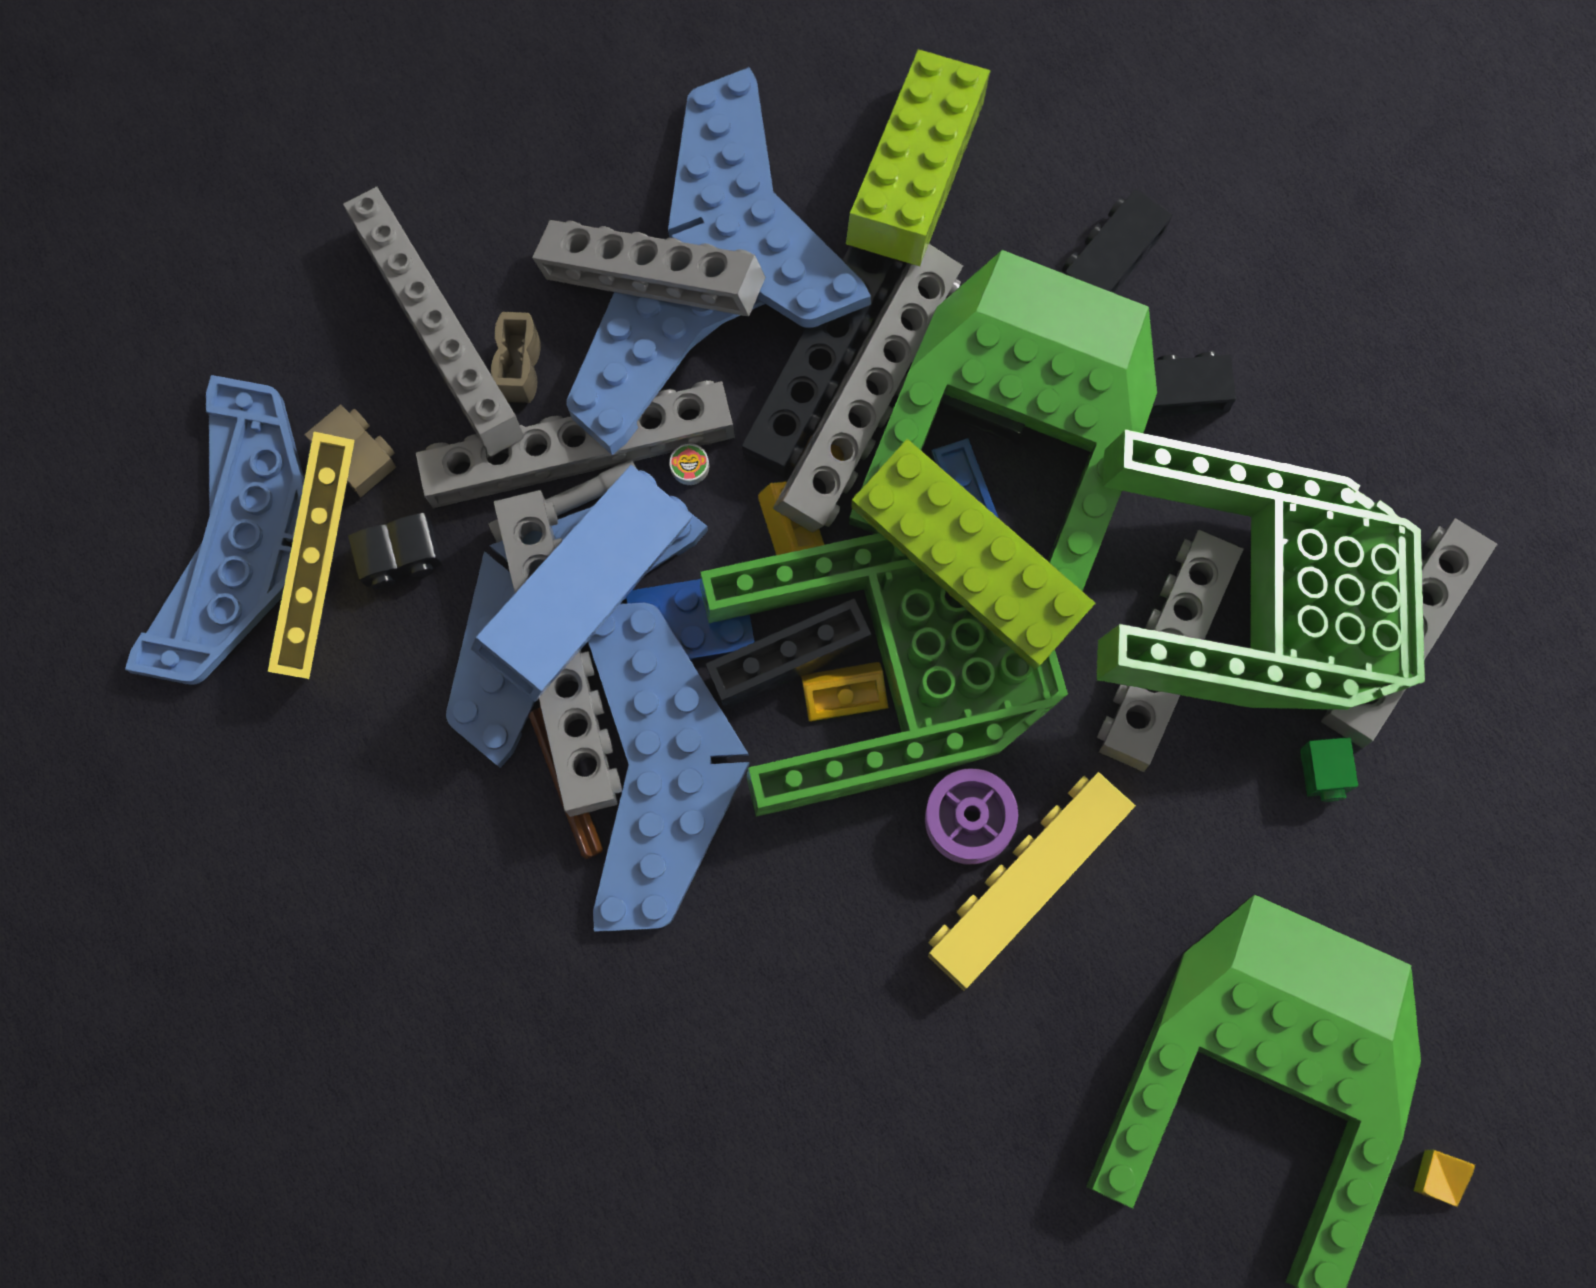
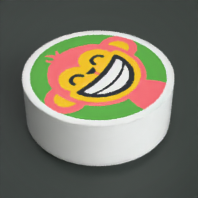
M684 444L677 447L670 457V469L673 477L685 485H694L704 480L709 472V460L706 452L695 444Z

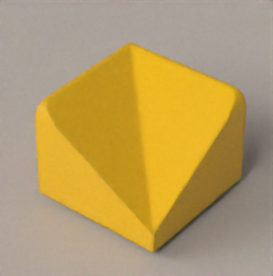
M1425 1150L1414 1192L1457 1207L1471 1179L1475 1165L1435 1150Z

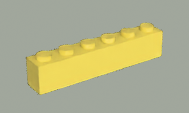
M318 432L313 433L268 672L307 679L310 677L355 440Z
M1099 772L1091 780L1083 776L1068 792L1073 800L1063 810L1056 805L1040 822L1045 827V830L1036 839L1028 835L1012 852L1018 857L1017 860L1008 869L1001 864L984 882L990 887L989 890L980 899L973 894L956 912L962 917L961 920L951 930L944 925L928 942L933 947L928 957L962 990L965 991L1136 806Z

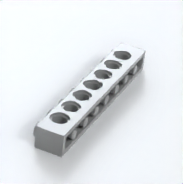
M378 187L343 203L357 234L489 456L524 439L516 415Z
M930 244L921 266L910 263L905 264L773 507L775 511L812 533L824 525L829 527L840 510V506L836 502L841 493L844 492L846 494L855 483L858 473L854 469L859 459L864 461L872 451L876 441L871 437L877 426L882 428L893 411L889 403L894 394L899 396L907 377L906 372L911 362L913 363L937 306L959 288L961 281L956 278L963 265ZM918 286L923 287L928 292L929 299L924 298L919 293ZM901 317L910 321L912 331L902 325ZM884 349H888L894 354L895 363L887 360L884 355ZM866 380L872 381L877 386L878 395H874L868 390ZM849 412L856 414L860 418L861 428L851 424L848 417ZM831 445H836L842 450L844 454L843 461L837 460L832 455ZM813 477L819 478L824 482L826 494H821L815 490Z
M702 381L694 384L691 389L678 392L670 389L658 392L637 421L638 429L630 440L613 455L571 417L562 418L560 416L547 417L540 424L528 427L520 425L524 439L492 456H489L477 434L470 435L463 442L455 444H432L425 451L416 452L424 496L432 508H437L616 466L630 459L638 461L672 453L677 447L684 444L702 446L735 438L723 382ZM691 409L700 413L693 420H684L680 417L683 412ZM651 418L662 421L655 429L642 427ZM572 437H585V441L580 446H567L568 441ZM534 446H547L543 454L539 456L529 455L530 450ZM502 453L509 455L503 464H491L496 455ZM463 462L470 463V467L466 472L462 474L453 473L458 464Z
M541 490L494 501L515 593L562 542V538H554L552 529L553 525L559 524L553 501L546 502ZM539 531L542 533L540 541L536 544L527 545L523 543L524 537L529 532ZM581 650L539 697L564 809L570 817L618 805L615 794L622 792L617 768L609 770L606 754L613 753L608 730H600L597 715L604 714L598 690L591 691L588 676L594 675L589 651L582 653ZM564 682H577L578 690L575 695L570 698L558 696L559 687ZM577 719L587 721L588 727L583 735L579 737L567 735V728L572 721ZM585 758L595 759L597 761V768L592 775L587 777L577 775L576 767L581 760Z

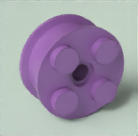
M963 769L943 778L933 789L925 812V827L933 846L946 858L961 864H980L998 856L1010 842L1018 823V807L1010 788L996 775L980 769ZM973 811L977 814L978 820L975 822L968 821L964 813Z

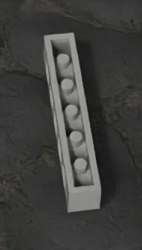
M550 220L532 257L546 280L743 316L750 315L766 278L755 254L746 250L738 249L731 251L719 249L706 243L696 245L684 243L675 238H654L640 232H633L632 234L619 232L605 226L599 228L583 226L575 221L560 222Z
M1456 518L1445 528L1438 526L1425 544L1431 550L1424 560L1421 559L1422 591L1428 593L1433 599V606L1423 603L1424 660L1497 546V543ZM1439 559L1448 561L1452 565L1454 573L1445 572L1440 567ZM1406 689L1373 700L1371 704L1364 703L1347 710L1326 709L1328 711L1321 722L1346 738L1351 737L1353 743L1364 748L1375 739Z
M1201 530L1197 531L1192 541L1184 539L1175 561L1182 563L1177 576L1168 575L1160 593V596L1166 598L1161 611L1153 609L1145 629L1204 640L1243 548ZM1198 571L1203 573L1208 583L1206 585L1195 584L1190 579L1189 572ZM1184 606L1188 608L1192 614V620L1183 621L1179 619L1174 613V607ZM1120 684L1113 699V702L1119 704L1114 719L1106 716L1097 736L1098 739L1103 740L1099 752L1144 772L1154 757L1180 695L1161 691L1153 693L1144 688ZM1129 712L1140 713L1145 718L1146 727L1143 729L1131 727L1127 722L1126 714Z

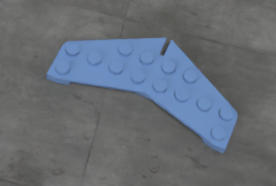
M750 67L693 89L688 95L668 226L669 238H675L684 243L696 245L706 243L719 249L731 251L742 249L755 254L766 277L757 298L802 327H816L871 305V295L863 280L773 192L757 80Z
M614 292L568 395L567 407L571 418L613 455L633 436L638 429L637 421L689 350L721 324L740 315ZM757 298L752 310L765 303Z
M211 375L206 391V412L209 414L210 516L204 537L147 633H141L130 651L125 670L133 674L189 685L204 681L282 598L292 548L286 545L287 542H293L305 480L284 400L280 394L271 386Z
M592 507L558 519L559 524L552 526L554 538H562L563 541ZM693 515L685 530L648 572L674 555L679 556L695 546L708 531L707 525ZM539 531L529 532L524 537L523 543L527 545L536 544L540 541L542 533ZM503 541L490 545L491 549L507 562ZM484 551L446 710V718L455 731L501 768L514 753L522 737L521 731L535 702L471 650L476 636L515 594L510 572Z
M650 603L620 604L588 641L629 764L593 909L594 932L663 928L672 922L750 764L749 762L711 764L712 757L749 756L659 609Z

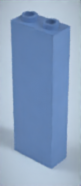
M630 465L476 636L471 650L536 702L685 530L693 515L688 512L686 505L680 499L669 496L661 490L650 474L642 470L638 471L634 466Z

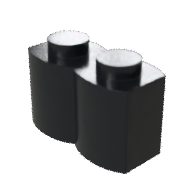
M424 513L406 516L386 525L366 528L348 536L358 578L366 587L372 586V589L378 590L391 587L395 584L396 579L406 575H410L411 578L428 576L433 573V568L442 565L431 521Z

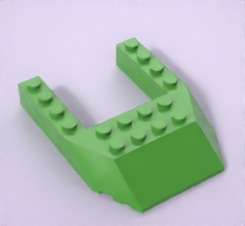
M1001 250L937 306L907 374L862 488L906 439L922 450L944 394L1025 424V427L1089 451L1090 455L1048 558L1050 564L1083 591L1122 490L1103 487L1104 450L1125 430L1144 433L1157 395L1149 307ZM852 510L849 520L850 525L873 534L879 533L856 511Z
M1128 430L1121 433L1104 450L1103 487L1251 517V649L1119 624L1098 640L1097 680L1250 708L1347 710L1425 682L1421 529L1406 518L1398 517L1393 509L1381 500L1376 503L1358 491L1360 485L1345 476Z
M881 533L700 572V590L708 623L864 589L901 728V733L749 767L746 778L756 817L915 780L1000 753L1068 695L1055 649L1035 670Z
M1253 895L1235 912L1183 953L1086 1188L1124 1206L1134 1207L1198 1051L1348 1121L1286 1279V1283L1296 1288H1346L1402 1143L1420 1067L1421 1057L1411 965L1257 895Z

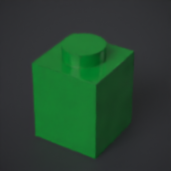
M1351 737L1309 741L1300 748L1307 797L1320 796L1321 802L1339 801L1346 799V793L1358 787Z

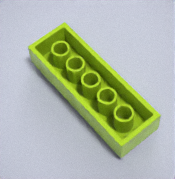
M918 49L851 209L846 239L847 245L921 266L984 103L990 70Z
M908 439L904 441L852 499V509L1035 670L1095 605L1092 599Z

